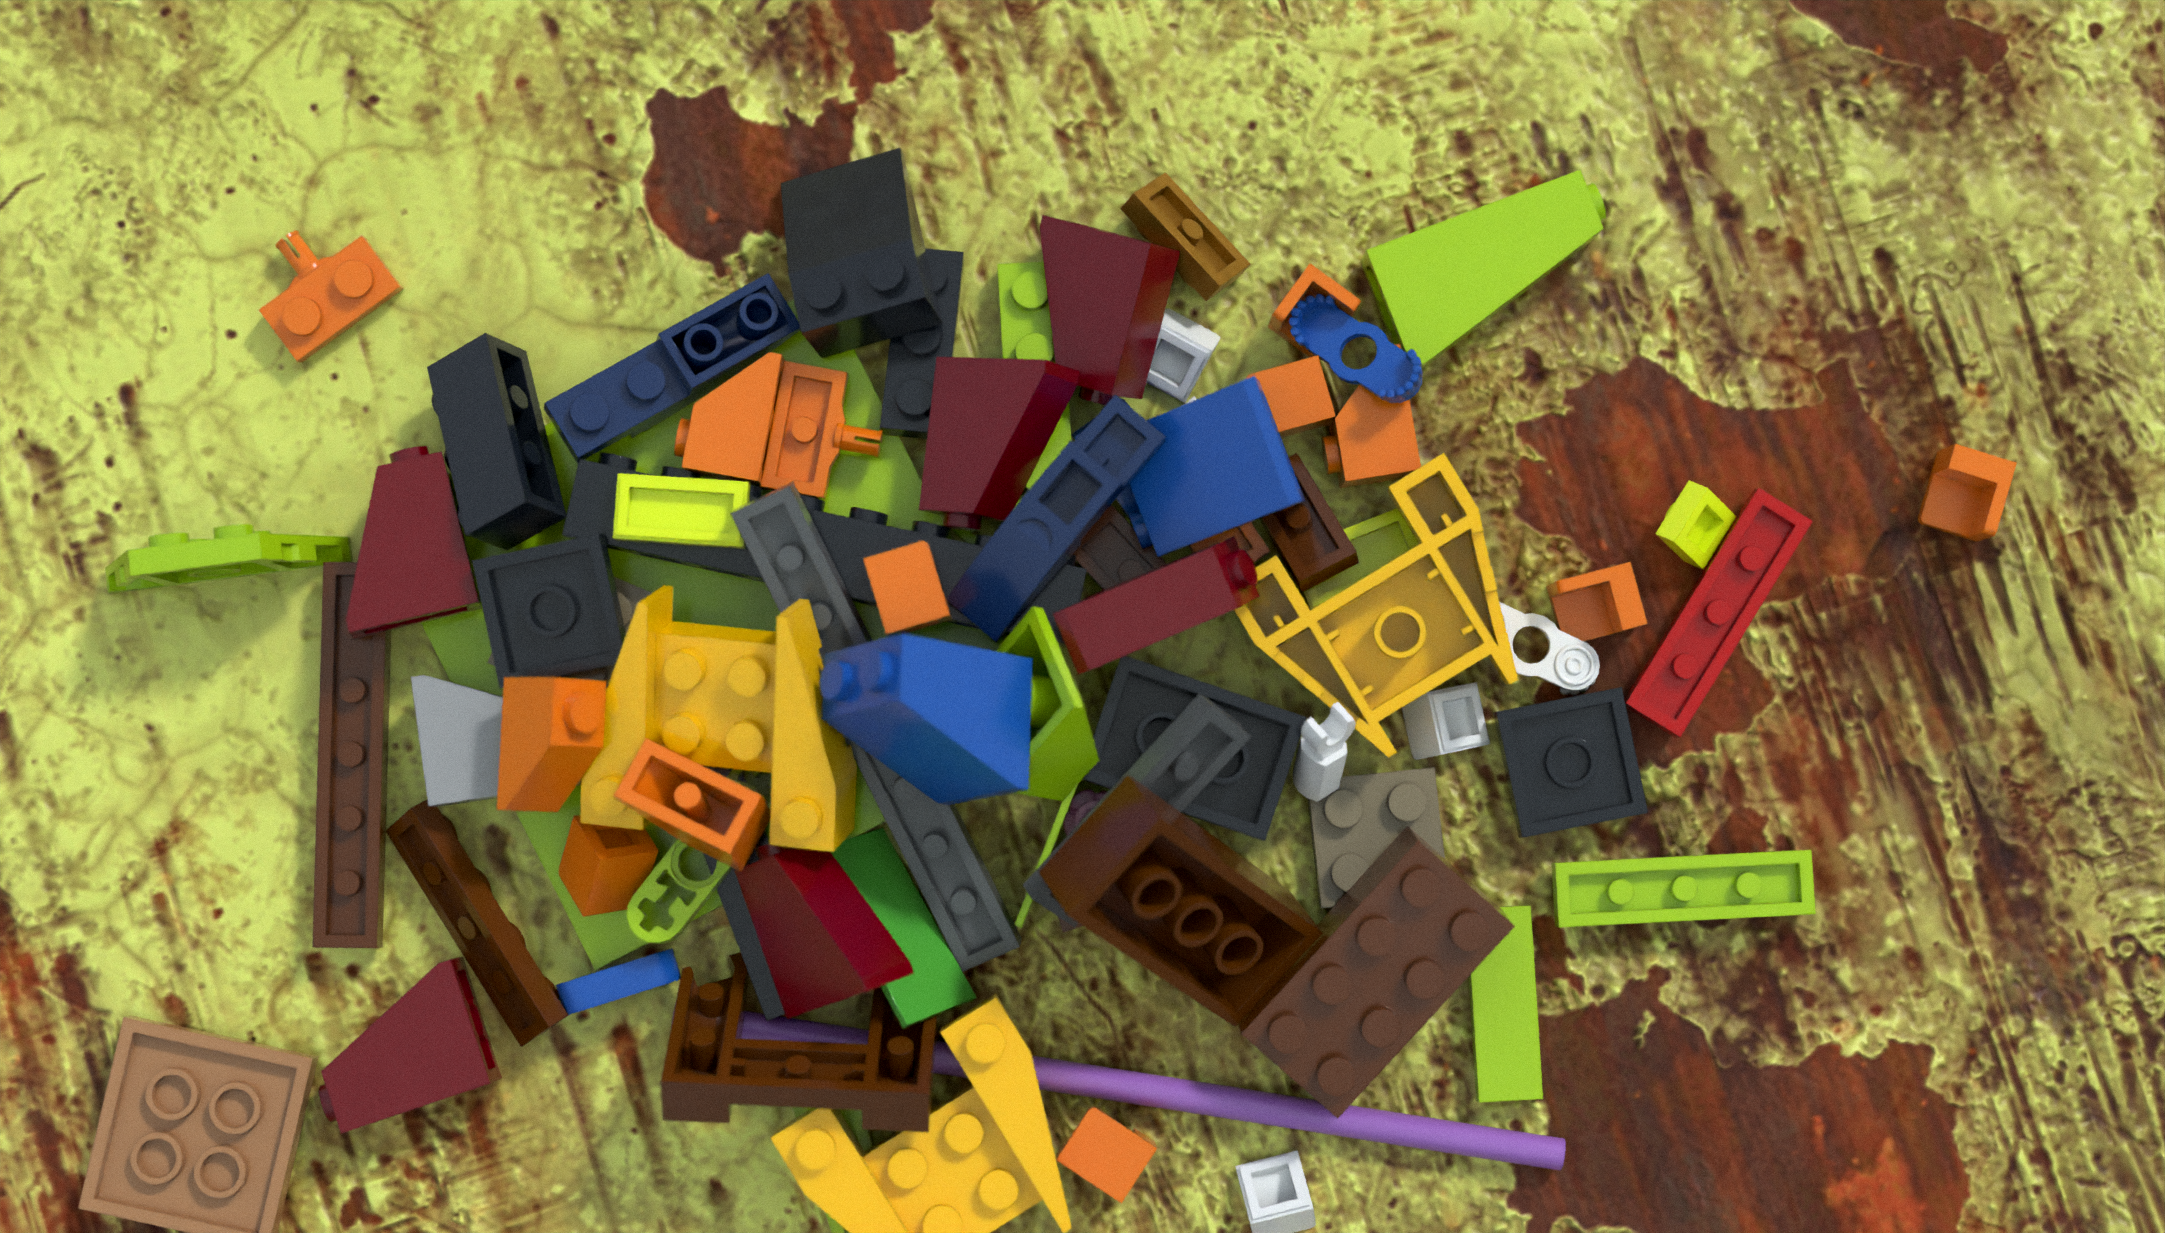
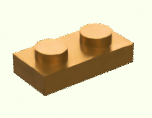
M1166 172L1134 192L1120 208L1135 224L1138 232L1146 240L1153 244L1180 251L1176 270L1182 280L1194 288L1205 301H1208L1237 280L1251 265Z

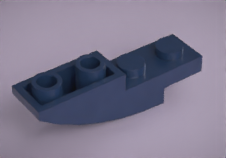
M767 273L660 332L654 343L545 402L544 410L578 464L579 459L585 460L628 435L634 438L719 387L801 330L799 321L771 276Z
M1114 395L1075 442L1070 440L1024 495L980 551L946 600L997 643L1077 550L1085 534L1165 443L1166 436L1117 395Z

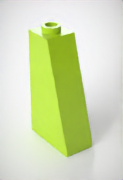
M1581 170L1367 249L1360 262L1391 342L1393 344L1400 343L1401 349L1405 352H1408L1410 349L1415 350L1422 362L1421 368L1424 369L1592 242L1604 229L1601 220L1606 218L1605 205L1594 183L1586 185Z

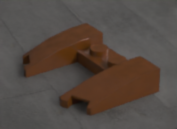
M741 952L729 955V965L733 977L697 986L691 966L682 968L661 1077L663 1120L729 1123L732 1104L862 1110V1129L929 1132L938 1015L903 1028L881 987H877L873 993L868 1044L742 1039L749 973Z

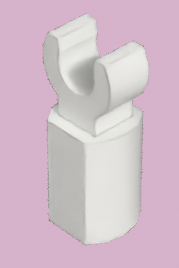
M1339 702L1331 706L1330 714L1322 724L1318 725L1311 717L1304 722L1300 732L1302 737L1300 738L1292 773L1293 783L1298 792L1303 796L1317 802L1339 789L1347 757L1345 741L1352 734L1356 725L1353 717Z

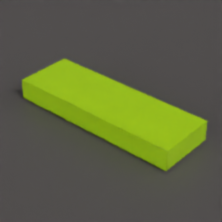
M1531 905L1499 906L1515 927L1468 977L1476 1101L1479 1103L1543 1099Z

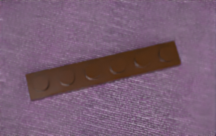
M323 562L312 948L383 947L391 630L356 639L350 635L346 616L357 562Z

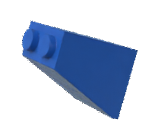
M1256 376L1146 420L1166 436V441L1128 484V486H1131L1139 507L1138 510L1130 512L1129 515L1141 547L1145 549L1153 545L1157 557L1305 501L1261 383Z
M904 633L825 654L824 668L820 677V691L823 696L822 720L938 804L952 805L1028 790L1032 658Z

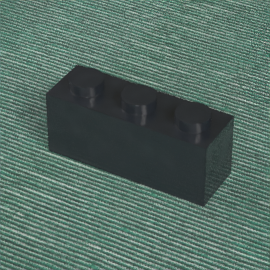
M484 333L428 366L427 370L433 392L431 398L432 406L439 418L445 444L444 458L452 475L458 501L457 515L464 528L465 535L509 550L567 518L527 352Z

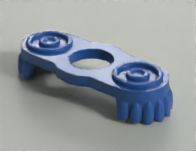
M1322 294L1316 295L1315 298L1311 295L1307 296L1305 301L1300 300L1297 303V308H1293L1291 311L1293 317L1289 319V324L1292 327L1290 332L1296 342L1329 364L1333 373L1340 380L1349 384H1359L1389 403L1405 402L1418 393L1423 379L1420 358L1415 350L1410 349L1408 352H1405L1391 343L1378 326L1368 322L1357 321L1340 310L1332 297L1327 296L1325 298ZM1358 337H1366L1373 340L1377 346V354L1373 362L1362 369L1346 367L1342 361V351L1345 345Z

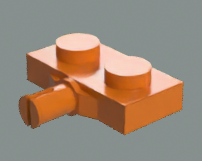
M298 230L287 234L286 237L298 251L300 257L285 239L282 238L276 243L275 247L280 250L298 275L293 279L287 290L260 308L259 311L297 362H304L403 290L401 284L364 236H360L334 256L319 260L299 235Z
M784 361L761 488L774 491L794 482L800 495L826 500L831 469L841 450L872 455L878 458L881 449L879 444L857 441V439L882 443L883 430L877 431L846 425L843 405L849 379L847 372Z

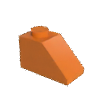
M1400 343L1394 344L1401 349ZM1361 385L1356 388L1329 426L1331 435L1321 437L1326 473H1337L1340 488L1402 479L1421 467L1410 400L1402 403H1389L1380 399Z
M768 352L695 402L690 420L681 418L675 439L674 454L675 456L683 457L681 467L684 470L698 473L701 477L717 480L745 481L761 487L784 361H786L782 354Z
M504 677L497 810L558 812L603 748L607 681L558 677Z
M647 738L613 795L616 800L684 844L742 872L767 827L771 815V810L762 795Z

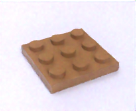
M136 1016L123 1017L78 1209L187 1233H278L319 1056Z

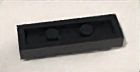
M926 248L943 323L890 338L880 430H883V435L927 439L936 357H954L964 252Z

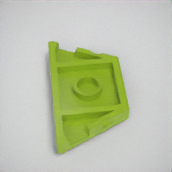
M239 524L214 528V539L208 540L189 539V533H166L148 537L149 547L127 550L105 568L107 591L109 594L323 567V562H353L350 537L271 534L270 531H254V525Z

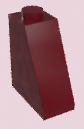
M1042 215L1039 228L1055 362L1079 371L1078 386H1081L1078 397L1102 405H1106L1114 395L1142 399L1180 251L1076 222Z
M936 357L919 510L944 516L943 526L957 530L981 531L982 520L1004 521L1015 508L1078 385L1079 371L1041 359Z
M427 446L406 448L391 453L389 455L391 463L377 466L346 616L348 631L354 639L481 609L442 451L429 454Z
M1233 536L1103 589L1053 613V616L1076 671L1080 675L1238 609L1259 597L1255 586L1257 584V571L1249 554L1244 549L1239 548L1236 538Z
M769 843L755 849L759 861L745 866L742 872L735 870L787 1019L914 974L910 960L831 852L776 846Z
M463 957L450 959L433 967L321 1071L325 1084L319 1086L320 1102L327 1119L331 1123L337 1121L341 1134L502 1079Z

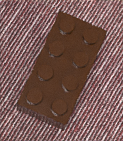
M1129 775L1120 782L1038 872L1068 917L1234 1027L1240 1023L1323 934L1287 888Z
M1407 826L1317 924L1323 934L1238 1024L1240 1033L1338 1119L1515 926L1499 906Z

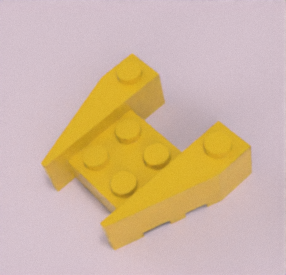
M1445 453L1393 483L1387 490L1419 545L1312 610L1309 609L1278 556L1275 555L1256 567L1257 584L1255 586L1259 597L1234 610L1257 647L1331 708L1334 703L1339 702L1355 720V729L1387 757H1391L1397 751L1379 724V721L1487 656L1490 658L1505 685H1510L1518 680L1497 594L1493 569L1490 564L1483 534L1484 530L1479 509Z
M663 585L639 601L605 693L603 748L581 778L580 823L644 830L652 823L616 800L613 796L647 738L702 766L772 773L770 845L834 852L855 829L857 765L851 745H846L844 735L822 720L823 696L820 691V677L824 666L819 652L822 643L809 600L798 599L777 616L776 632L672 621L673 586Z
M994 994L941 1027L940 1033L972 1085L930 1111L929 1132L897 1131L867 1151H864L839 1109L811 1108L777 1129L771 1136L772 1142L805 1196L849 1233H991L1042 1200L1063 1233L1072 1229L1031 1050L997 994Z

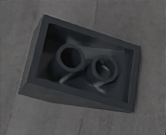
M901 148L781 183L788 275L801 333L821 358L943 323L904 154Z

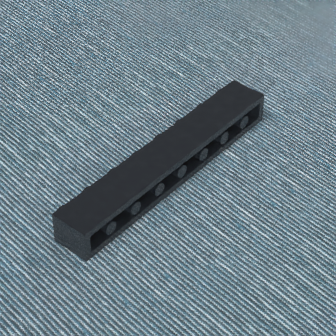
M600 452L598 463L579 459L567 518L562 533L563 536L571 540L604 533L608 549L765 582L747 545L746 549L617 541L613 539L618 473L651 474L637 472L638 461L615 454ZM662 466L660 475L700 479V474L669 466ZM751 484L749 502L761 497L763 488ZM800 495L853 602L875 607L878 606L863 558L919 541H925L930 547L941 587L947 598L992 537L976 534L974 544L949 539L951 529L933 523L913 521L911 531L886 526L887 514L858 507L850 508L849 517L824 512L825 501ZM1071 555L1004 635L1011 633L1032 606L1044 609L1058 645L1067 648L1053 613L1081 600L1087 569L1075 567L1077 556ZM947 601L952 620L946 622L980 629Z

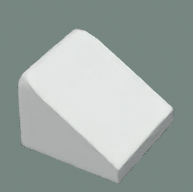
M1165 309L1147 383L1185 403L1219 343L1220 336L1171 309Z
M1477 682L1430 691L1402 707L1411 753L1416 760L1490 744Z
M1298 1151L1235 1166L1252 1233H1294L1315 1227L1314 1208Z

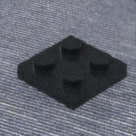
M604 533L472 560L500 688H503L504 677H557L616 664L626 637V631Z
M1622 687L1493 713L1519 838L1648 813Z

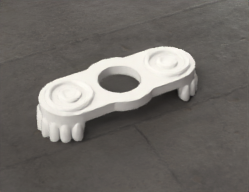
M1500 602L1506 633L1508 634L1518 675L1526 677L1537 676L1560 687V693L1563 695L1569 693L1577 695L1579 692H1585L1589 689V686L1596 682V678L1599 675L1600 661L1593 647L1578 638L1558 630L1555 623L1545 616L1535 613L1524 614ZM1524 627L1538 628L1548 639L1549 647L1547 654L1538 663L1530 664L1523 662L1513 651L1512 643L1514 636Z

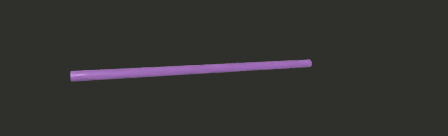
M745 1011L742 1039L868 1044L869 1030L795 1018L787 1019L782 1016L767 1021L763 1013ZM936 1041L934 1073L968 1078L947 1042ZM1032 1056L1040 1090L1559 1171L1563 1167L1566 1141L1564 1138L1350 1105L1337 1119L1315 1099Z

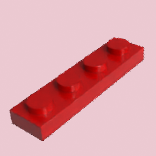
M1760 488L1752 491L1625 697L1626 708L1675 738L1682 736L1813 522L1812 520Z

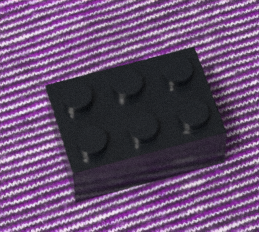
M1128 656L1121 657L1093 736L1099 761L1082 780L1111 789L1193 699L1201 693L1241 723L1251 735V738L1181 813L1248 837L1265 841L1301 735V728L1307 717Z

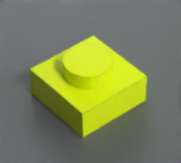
M1689 480L1677 500L1669 507L1664 521L1655 534L1684 562L1704 570L1737 516L1709 488Z

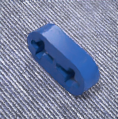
M673 948L557 984L556 988L562 1006L567 1014L570 1015L680 980L681 974Z

